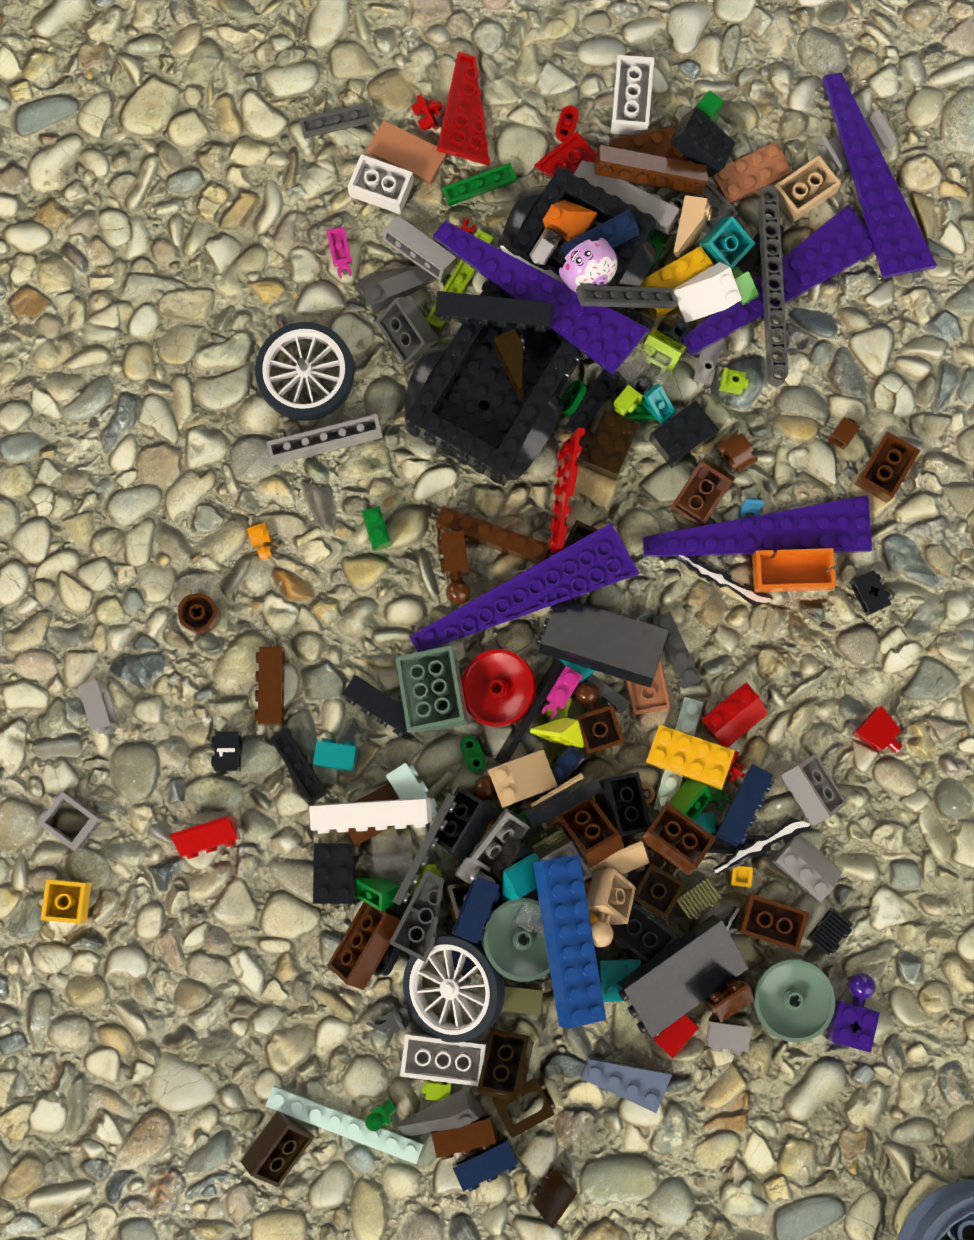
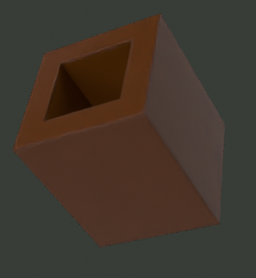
M843 417L828 441L844 450L860 427L853 419Z

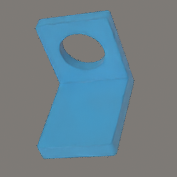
M757 498L745 499L741 504L740 519L745 518V515L748 513H752L754 516L760 515V509L764 505V500H758Z

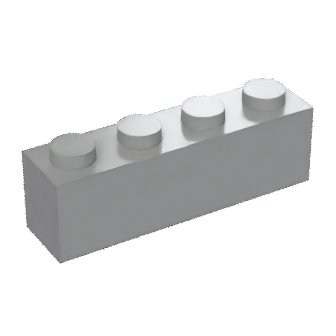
M397 215L384 228L383 241L439 281H442L454 268L456 256L426 236L421 230L412 226L407 220Z

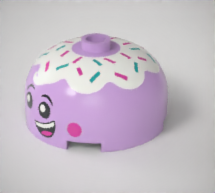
M599 238V240L593 242L589 239L577 245L566 255V262L562 268H559V275L567 287L576 292L575 289L579 285L606 286L616 273L617 256L605 239Z

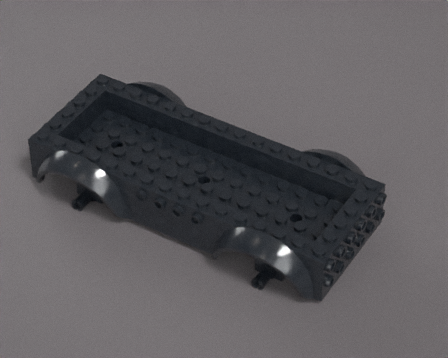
M560 167L557 168L548 185L533 186L525 191L517 200L504 226L500 245L505 244L527 255H530L534 245L545 229L543 218L552 204L567 200L593 210L598 214L595 220L600 223H604L630 210L638 225L639 235L613 248L617 256V270L612 280L606 286H640L657 253L655 246L651 242L657 220L651 214L641 212L636 206L628 205L618 196L610 195L603 188L595 187L585 178H579L573 175L570 170ZM548 259L547 264L558 270L562 268ZM488 280L484 282L481 288L483 291L480 295L513 299ZM609 307V308H611V309H613L614 311L620 313V312L623 310L624 307ZM470 321V324L462 323L453 339L437 341L420 358L408 382L404 403L406 417L404 419L407 431L412 436L418 437L428 445L438 448L444 454L457 459L461 464L468 465L477 473L484 474L493 482L505 486L509 480H517L522 476L551 436L564 409V404L559 395L584 353L552 328L551 330H546V332H530L528 330L534 328L528 327L527 330L515 329L517 334L521 333L526 349L524 351V399L520 401L496 354L493 339L515 329V326L508 325V328H500L492 323H489V326H481L477 322ZM482 402L490 404L487 410H481L478 405Z

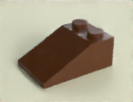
M704 457L670 508L697 526H704L736 477Z

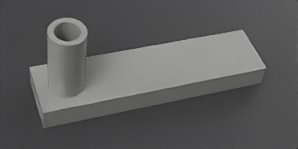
M723 339L700 352L693 378L694 382L711 386Z

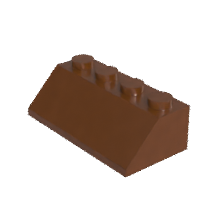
M363 902L327 966L347 985L364 990L390 946L389 941L401 918L389 909L381 912Z

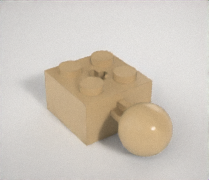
M613 868L594 870L587 897L588 909L599 917L598 921L591 924L592 938L596 947H605L613 940L614 933L610 925L628 924L636 890L632 883Z

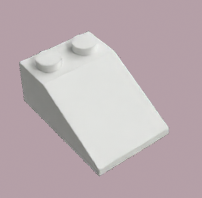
M721 262L673 289L685 323L725 310L742 300L731 268Z

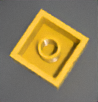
M47 879L41 920L78 924L87 923L92 883Z

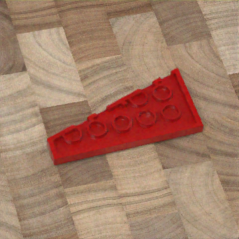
M458 51L436 151L489 166L490 156H488L486 127L480 99L481 92L478 85L476 56Z
M577 131L538 161L534 167L551 178L558 167L568 169L574 175L582 160L595 164L596 153Z
M579 427L564 442L561 449H558L556 459L559 462L555 470L557 483H555L553 489L555 500L552 504V512H554V516L550 523L552 536H550L548 547L551 548V555L564 549L568 527L564 522L567 520L571 510V506H568L570 496L574 494L578 464H575V462L578 460L582 450V446H579V440L585 433V429Z

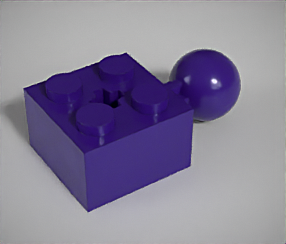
M858 973L849 982L850 991L854 995L852 1004L835 999V1011L828 1027L826 1039L837 1044L871 1053L880 1012L865 1008L864 1005L865 1000L874 994L876 986L871 976L865 973ZM850 1024H856L854 1029L850 1028Z

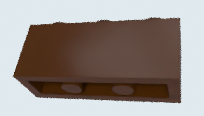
M491 1115L480 1117L460 1128L431 1132L436 1157H442V1160L452 1158L455 1153L459 1152L462 1155L472 1153L473 1149L479 1147L482 1150L489 1149L496 1143Z

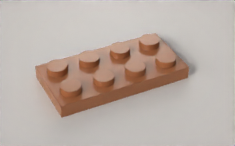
M774 142L725 165L722 170L712 176V179L721 195L730 204H733L785 179L793 173V170L777 142Z

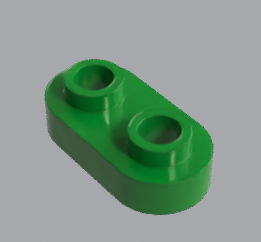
M576 380L571 383L561 400L564 404L563 415L569 416L573 414L585 396L587 387L582 381Z
M472 735L465 736L460 742V748L467 767L473 773H480L486 767V760L480 743ZM469 741L474 744L470 749L466 747V743ZM474 760L480 761L478 767L473 766Z

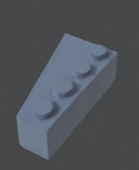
M588 1056L580 1076L581 1079L657 1113L672 1074L666 1070Z

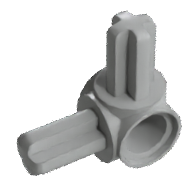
M465 857L455 874L471 884L474 876H479L495 883L493 878L481 872V867Z

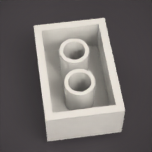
M361 154L348 184L349 195L352 198L401 214L414 183L413 172Z

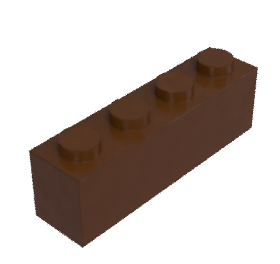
M282 646L259 647V652H256V663H259V671H256L255 680L258 682V690L255 691V701L258 702V709H255V721H258L259 725H284L285 649Z

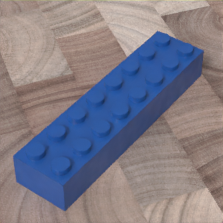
M566 855L533 861L559 1027L570 1029L605 1021V1008L592 938L580 855Z

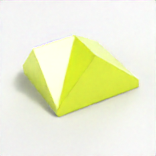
M560 718L530 730V733L551 743L580 748L584 746L579 722L575 719Z

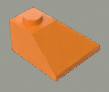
M562 200L551 205L543 218L545 228L551 229L560 235L562 239L571 241L586 233L598 214L593 210L570 201Z

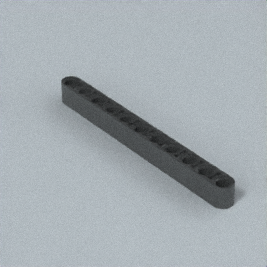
M767 186L762 190L758 199L767 380L770 385L778 387L783 384L788 376L779 196L776 188ZM766 231L772 232L773 235H769ZM767 249H772L774 253L769 252ZM768 266L774 267L775 270L769 269ZM769 284H774L776 288H772ZM770 302H775L777 306H773ZM771 319L777 320L779 324H774ZM772 337L778 338L780 342H775ZM773 355H778L781 360L774 359ZM774 373H779L782 378L775 377Z

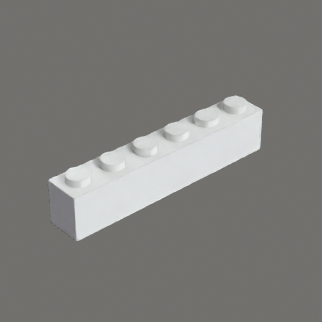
M430 798L309 806L311 830H317L318 834L330 833L329 829H337V832H348L349 828H356V831H367L368 827H375V830H386L387 826L394 825L395 829L407 828V825L414 824V828H422L432 822Z

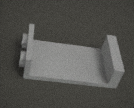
M881 111L873 112L866 123L881 153H884L894 147L897 138ZM837 135L829 140L825 136L822 137L818 145V151L821 156H824L827 166L834 175L838 176L850 170L840 136Z

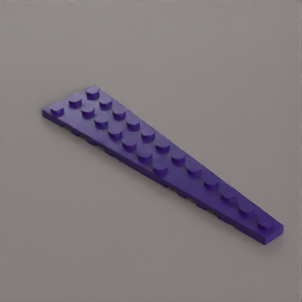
M842 72L824 75L822 79L870 239L873 242L882 278L934 269L937 264Z
M850 204L782 258L784 303L793 300L875 253L868 231ZM762 275L753 281L759 294L758 297L745 305H742L739 301L725 310L713 313L684 337L682 344L686 347L690 356L697 354L764 316ZM769 284L772 288H776L774 284ZM770 302L773 306H777L775 302Z
M444 221L433 234L434 239L511 298L552 303L554 305L552 329L612 375L649 332V329L609 307L581 306L577 293L569 289L566 284L447 221Z
M868 495L645 536L642 538L643 557L753 555L755 551L773 550L775 553L777 550L833 548L834 553L871 552Z
M609 523L409 637L417 652L426 651L640 573L612 523Z

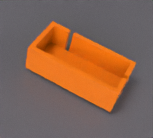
M833 548L777 550L775 553L773 550L755 551L752 555L754 593L825 591L836 587L835 569H831L834 566Z

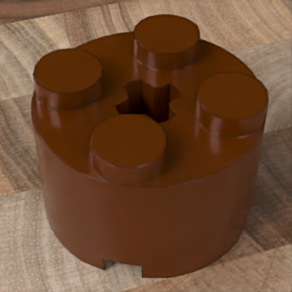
M738 429L717 442L718 449L716 451L721 459L726 458L728 462L727 467L732 474H739L758 461L757 455L753 457L751 454L754 451L751 444L742 433L739 434Z
M203 593L190 594L179 603V621L191 632L207 634L219 623L221 611L216 602ZM197 611L201 612L202 615H201V616H198V615L196 614Z

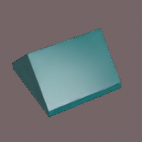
M535 853L504 870L502 900L504 902L520 899L537 888L533 861H539Z

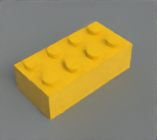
M700 246L644 278L639 287L672 288L673 290L714 265ZM678 305L674 309H647L656 321L678 308Z
M659 725L646 762L654 767L722 790L735 750Z

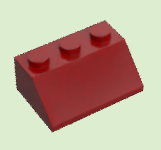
M746 682L700 719L699 722L720 746L728 748L767 716L768 712L760 697Z
M232 816L219 818L170 834L180 857H187L188 860L199 857V852L206 851V854L218 850L217 847L225 845V848L237 844L236 841L241 839L236 819Z

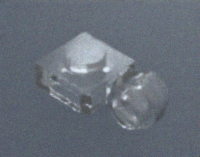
M521 903L512 922L527 932H532L533 930L537 935L544 937L542 920L538 921L541 914L527 904Z

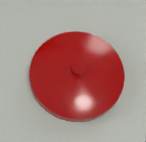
M492 649L479 654L468 664L461 679L466 710L476 721L484 725L504 727L516 723L529 711L535 698L536 682L531 667L521 656L508 650Z

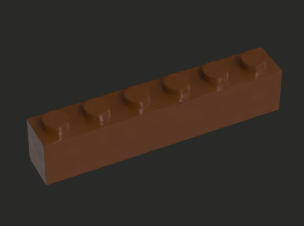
M604 145L599 146L595 157V175L699 195H702L708 182L707 165Z
M442 506L436 522V528L445 532L464 531V539L534 564H539L546 560L550 549L547 543Z

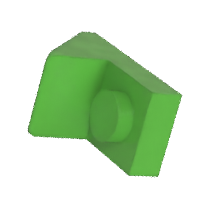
M738 266L733 268L731 271L742 299L740 303L745 305L758 297L759 294L748 271L743 273Z

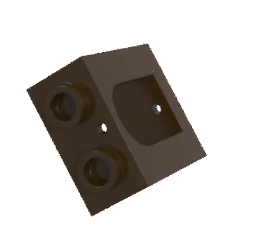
M533 1075L532 1079L526 1081L523 1096L531 1092H537L543 1098V1107L522 1121L515 1124L506 1105L513 1101L493 1098V1103L511 1138L555 1115L553 1109L556 1106L551 1096L547 1098L544 1092L546 1086L542 1078L537 1079L536 1075Z

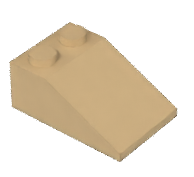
M685 195L674 247V254L677 259L686 254L706 227L707 221L711 220L712 209L707 198Z
M544 750L488 770L502 808L558 787Z

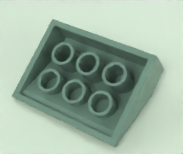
M452 645L395 657L408 733L469 725L457 653Z

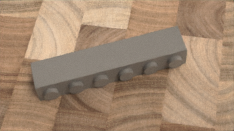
M582 160L574 173L579 178H585L593 186L603 188L606 193L618 196L628 205L636 206L641 212L651 214L657 220L655 229L669 235L680 217L679 208L676 204L672 202L667 203L658 195L647 193L640 186L635 187L626 180L595 175V164L592 162L587 163Z
M377 414L267 441L266 443L270 460L273 465H278L381 439L383 436Z

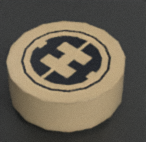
M644 784L642 787L646 804L653 801L655 791L650 785Z

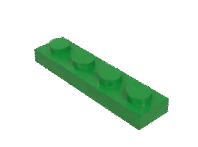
M511 163L444 186L442 191L448 206H452L517 182V178Z

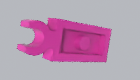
M340 227L326 230L334 267H338L339 278H342L344 270L348 271L349 277L352 276L351 268L347 265L352 264L345 228Z
M566 666L547 696L546 700L550 704L544 706L542 714L547 709H551L553 711L551 719H554L557 714V707L563 710L583 676Z

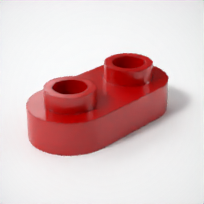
M566 106L561 111L555 131V136L560 142H564L575 132L579 112L574 106Z

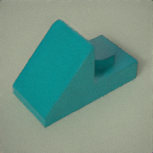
M656 383L643 395L646 400L643 404L644 407L660 424L663 425L676 413L660 384Z

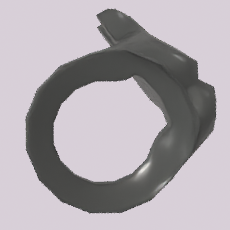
M395 1007L392 1009V1012L385 1016L377 1014L380 1020H386L384 1023L366 1022V1025L378 1031L390 1028L387 1033V1038L390 1040L392 1033L400 1029L402 1031L406 1030L411 1016L408 1015V1009Z

